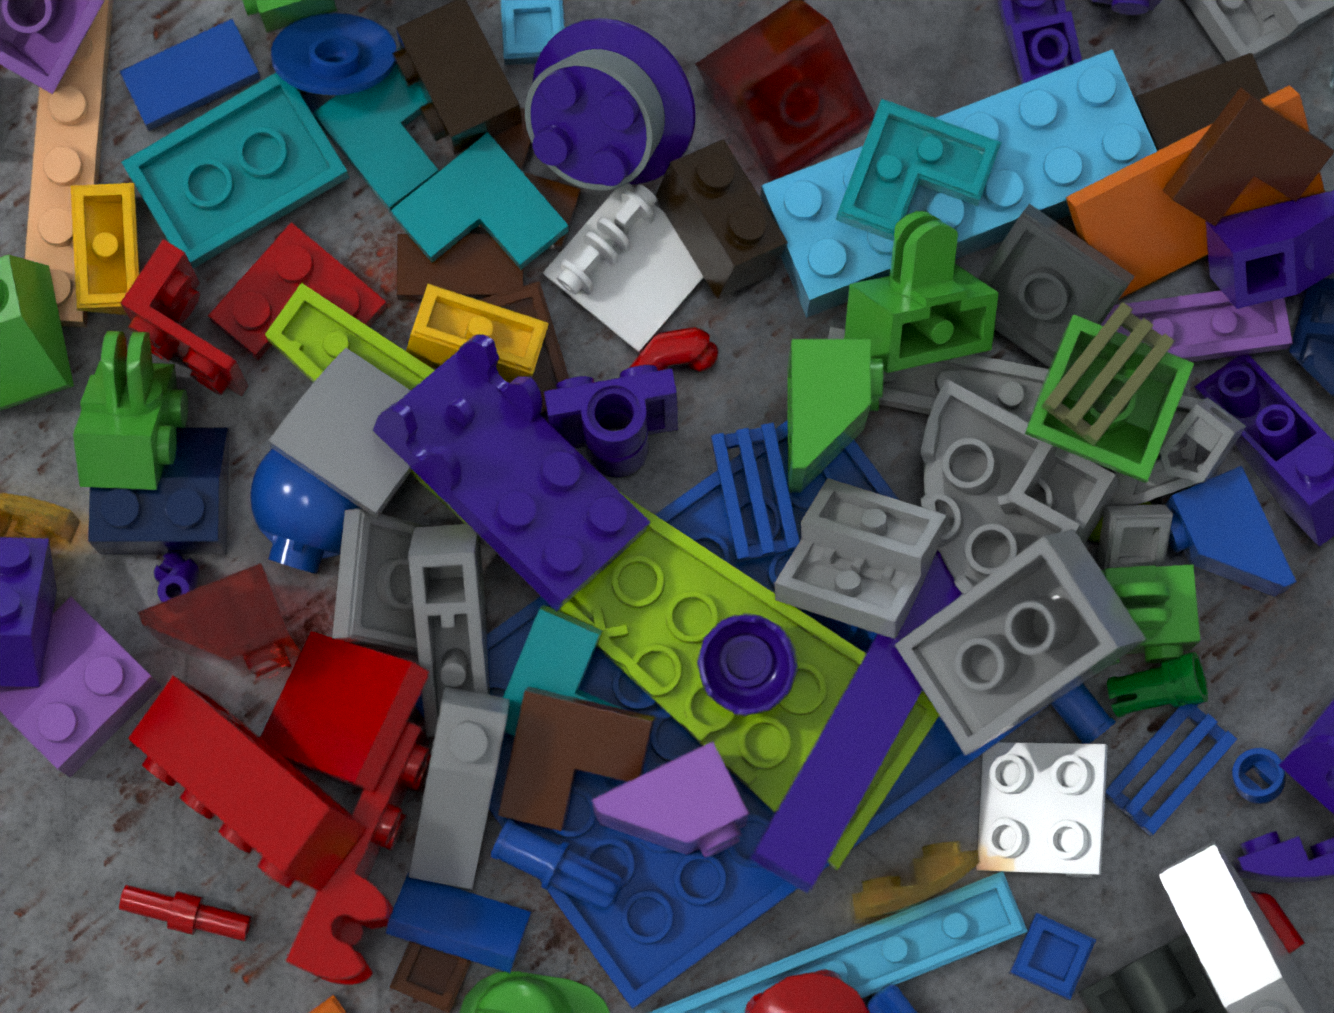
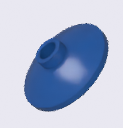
M326 13L305 17L285 27L273 41L271 60L276 73L295 88L321 95H345L366 90L383 81L395 66L392 53L397 50L391 34L378 23L352 14Z

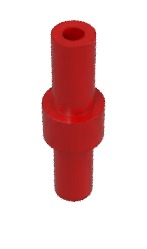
M125 885L119 902V910L167 922V929L194 935L197 929L246 941L252 916L203 904V897L177 891L173 897Z

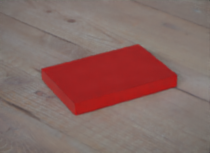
M311 631L260 738L291 763L372 792L385 769L428 679L430 671L411 661L346 641L332 639V637Z

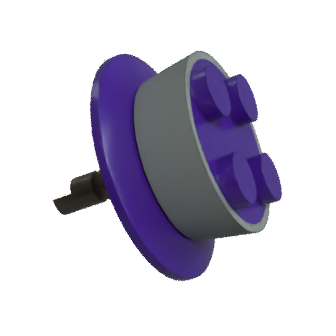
M607 18L586 19L573 23L550 39L537 59L532 85L525 102V122L528 135L537 158L558 176L576 186L591 190H611L628 183L635 185L653 181L666 173L671 161L684 156L692 141L695 130L696 113L694 97L682 67L661 42L634 25Z

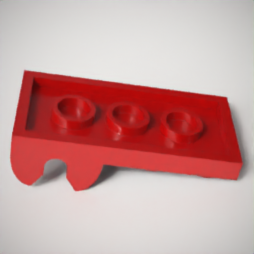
M408 721L406 722L375 789L372 792L363 790L352 815L367 828L321 892L317 891L285 960L289 964L328 982L341 985H357L368 981L374 974L363 955L355 951L352 946L358 944L363 938L364 931L361 925L372 930L388 926L393 906L367 879L381 848L392 851L403 830L407 815L402 813L403 809L400 806L408 789L411 788L419 791L428 775L431 760L430 749L427 748L429 741L421 727Z

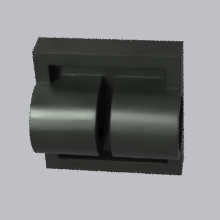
M1187 932L1078 992L1089 1013H1228Z

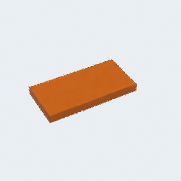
M1290 85L1261 99L1309 131L1301 96ZM1211 125L1066 197L1078 237L1135 276L1119 299L1208 255L1206 220L1173 201L1163 189ZM1320 172L1300 198L1325 193ZM1253 176L1223 217L1291 201L1292 199L1256 176Z

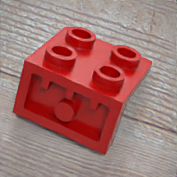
M163 239L120 302L131 320L128 328L132 332H149L151 353L165 362H169L173 355L179 357L192 370L190 376L210 391L222 396L226 388L242 396L249 385L237 361L179 325L190 316L199 300L200 292L196 288L200 282L185 252Z

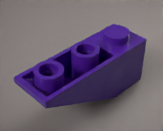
M1334 190L1300 198L1296 202L1291 200L1224 216L1216 226L1206 221L1210 277L1236 309L1297 295L1334 272Z
M1248 354L1239 355L1194 386L1196 393L1201 399H1211L1246 426L1235 446L1280 507L1319 547L1334 537V441Z

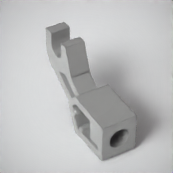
M1209 398L1196 403L1159 451L1161 458L1155 461L1147 483L1114 471L1121 487L1109 506L1138 505L1200 482L1204 483L1215 476L1246 426ZM1188 437H1191L1211 452L1205 462L1198 464L1193 463L1192 460H1182L1180 449L1187 445L1186 439Z

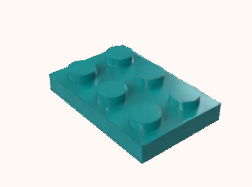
M276 72L121 162L168 242L185 252L193 269L349 178L347 169L297 88L285 82Z

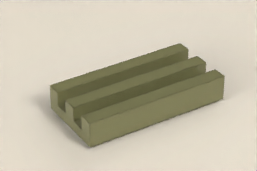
M1124 302L1115 310L1042 405V408L1093 446L1099 441L1175 342L1167 334L1164 333L1162 336L1152 329L1154 325L1144 317L1140 320L1132 314L1133 309ZM1121 326L1124 327L1131 334L1073 409L1070 410L1062 404L1063 400ZM1144 342L1152 350L1094 425L1091 426L1082 418L1139 344Z

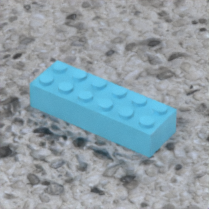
M1113 49L936 117V119L1002 143L978 206L918 184L906 215L915 211H927L956 229L958 232L956 260L1002 242L1029 203L1054 221L1069 216L1071 213L1066 200L1067 196L1157 152ZM863 146L761 185L760 198L788 241L781 258L806 318L848 302L849 284L890 275L893 241L836 220L839 207Z

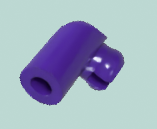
M171 551L163 556L162 564L160 566L156 565L153 573L155 580L159 582L157 594L162 604L173 614H183L193 606L200 571L192 558L186 561L179 553Z

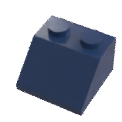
M176 428L175 460L172 465H164L157 490L90 487L88 542L100 555L166 554L171 551L179 554H227L229 428Z

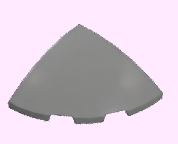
M946 378L932 406L921 445V457L925 463L924 496L921 498V504L923 508L946 515V526L937 550L954 577V583L959 591L965 594L1044 535L1074 529L1085 545L1103 517L1105 506L1110 505L1121 487L1116 474L1092 461L1026 435L1025 431L1028 422Z

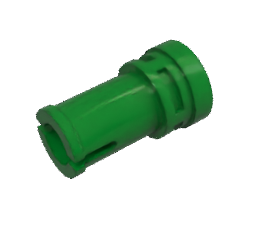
M1196 652L1163 661L1162 667L1120 677L1113 676L1107 679L1109 699L1117 697V702L1111 705L1117 718L1124 717L1129 713L1171 704L1175 708L1188 704L1197 705L1208 701L1206 677Z

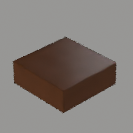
M410 941L389 987L441 1011L451 1013L473 961Z

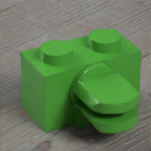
M927 211L910 213L895 225L889 276L849 284L844 339H870L871 359H882L883 370L886 373L992 350L999 292L955 264L958 239L957 230Z
M107 331L102 345L101 361L98 363L95 374L90 375L80 402L81 413L73 432L79 486L157 490L164 465H172L175 460L176 428H184L186 426L188 417L187 391L185 389H177L175 364L152 362L149 332H133L127 352L124 332Z
M1193 564L1156 567V565L1119 567L1101 570L1146 638L1145 641L1126 654L1145 653L1146 663H1162L1163 661L1180 657L1184 654L1185 650H1192L1200 642ZM1120 658L1109 666L1119 664Z

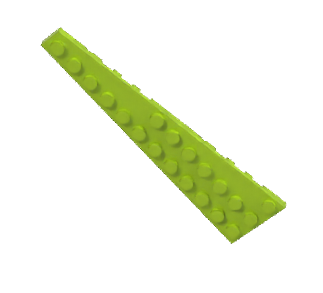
M303 283L299 285L265 334L267 340L313 383L345 348L409 390H412L435 371ZM411 470V475L464 524H467L427 483ZM622 494L650 521V524L635 542L558 611L602 630L603 632L596 647L702 746L714 742L725 767L776 813L866 653L798 608L776 601L775 593ZM480 537V539L485 544H487L500 558H502L484 539ZM751 613L763 616L778 624L790 636L797 652L798 672L791 692L772 710L742 716L735 715L707 695L702 685L697 660L704 637L721 620L734 615ZM921 691L827 861L836 871H838L939 717V713L924 691Z

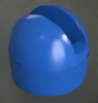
M1253 748L1243 752L1236 759L1232 769L1233 781L1237 792L1244 799L1254 804H1268L1279 797L1286 783L1285 771L1279 766L1282 761L1280 757L1273 751L1265 748ZM1253 768L1270 787L1262 790L1245 774Z

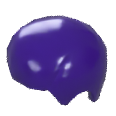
M751 613L734 615L721 620L704 637L697 660L702 685L707 695L725 709L733 712L735 715L742 716L772 710L791 692L798 672L797 652L790 636L778 624L763 616Z

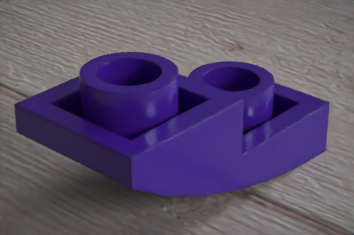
M997 0L1009 46L1022 84L1082 61L1072 12L1066 11L1064 0Z
M1274 831L1241 843L1244 856L1230 862L1239 877L1251 880L1306 882L1333 878L1334 838L1310 846L1314 859L1308 860L1299 836L1281 842L1278 832Z

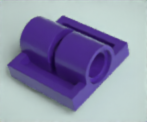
M640 365L622 371L619 374L620 378L594 382L592 377L579 376L560 381L556 384V389L544 391L549 424L574 448L585 447L589 462L598 472L610 477L628 476L636 472L647 458L649 450L648 435L678 430L677 391L672 369L658 371V368L654 365ZM613 427H621V428H624V429L619 430V431H609V430H608V429L613 428Z

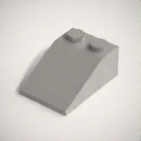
M1073 529L1044 535L896 643L895 646L964 754L968 755L1089 680L1145 641L1146 638Z

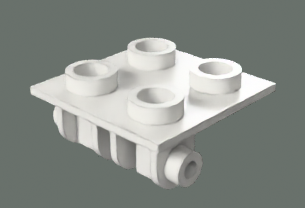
M628 183L613 191L546 268L543 274L632 348L640 352L704 277L665 213L655 205L657 202L655 195L641 184L634 188Z
M999 742L983 754L976 870L1066 874L1068 877L1092 878V875H1101L1108 745Z

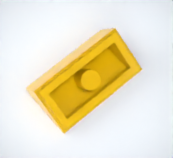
M134 183L70 186L77 311L127 315L120 302L140 274Z
M427 284L406 352L427 366L437 369L453 356L472 336L477 334L486 335L494 341L499 356L496 365L497 371L506 382L510 383L518 376L532 378L549 323Z

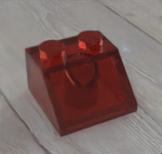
M804 0L788 1L695 63L719 112L770 182L800 170L873 121L875 116L873 108L831 21Z
M261 563L138 612L142 625L161 644L242 678L253 674L256 681H261L279 675L292 667L289 659L301 653L276 586Z

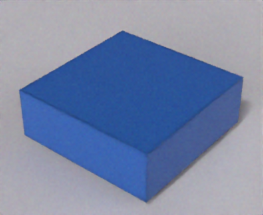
M1035 913L1009 974L1061 998L1071 1000L1096 939L1039 913Z

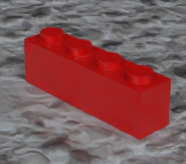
M174 675L128 737L135 746L147 755V758L142 763V766L147 771L172 787L177 782L184 787L185 790L179 798L186 805L209 820H212L216 815L224 822L218 829V832L234 846L248 854L255 849L263 856L257 864L258 868L286 888H290L296 880L321 892L367 828L212 696Z

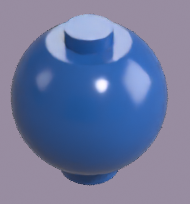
M271 449L264 456L253 476L250 492L251 509L258 528L272 543L268 557L269 560L317 574L322 559L341 554L345 510L362 508L274 449Z

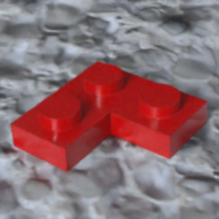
M291 222L211 311L208 317L213 324L256 360H259L272 346L265 336L266 332L301 283L368 327L373 325L388 306L381 296Z

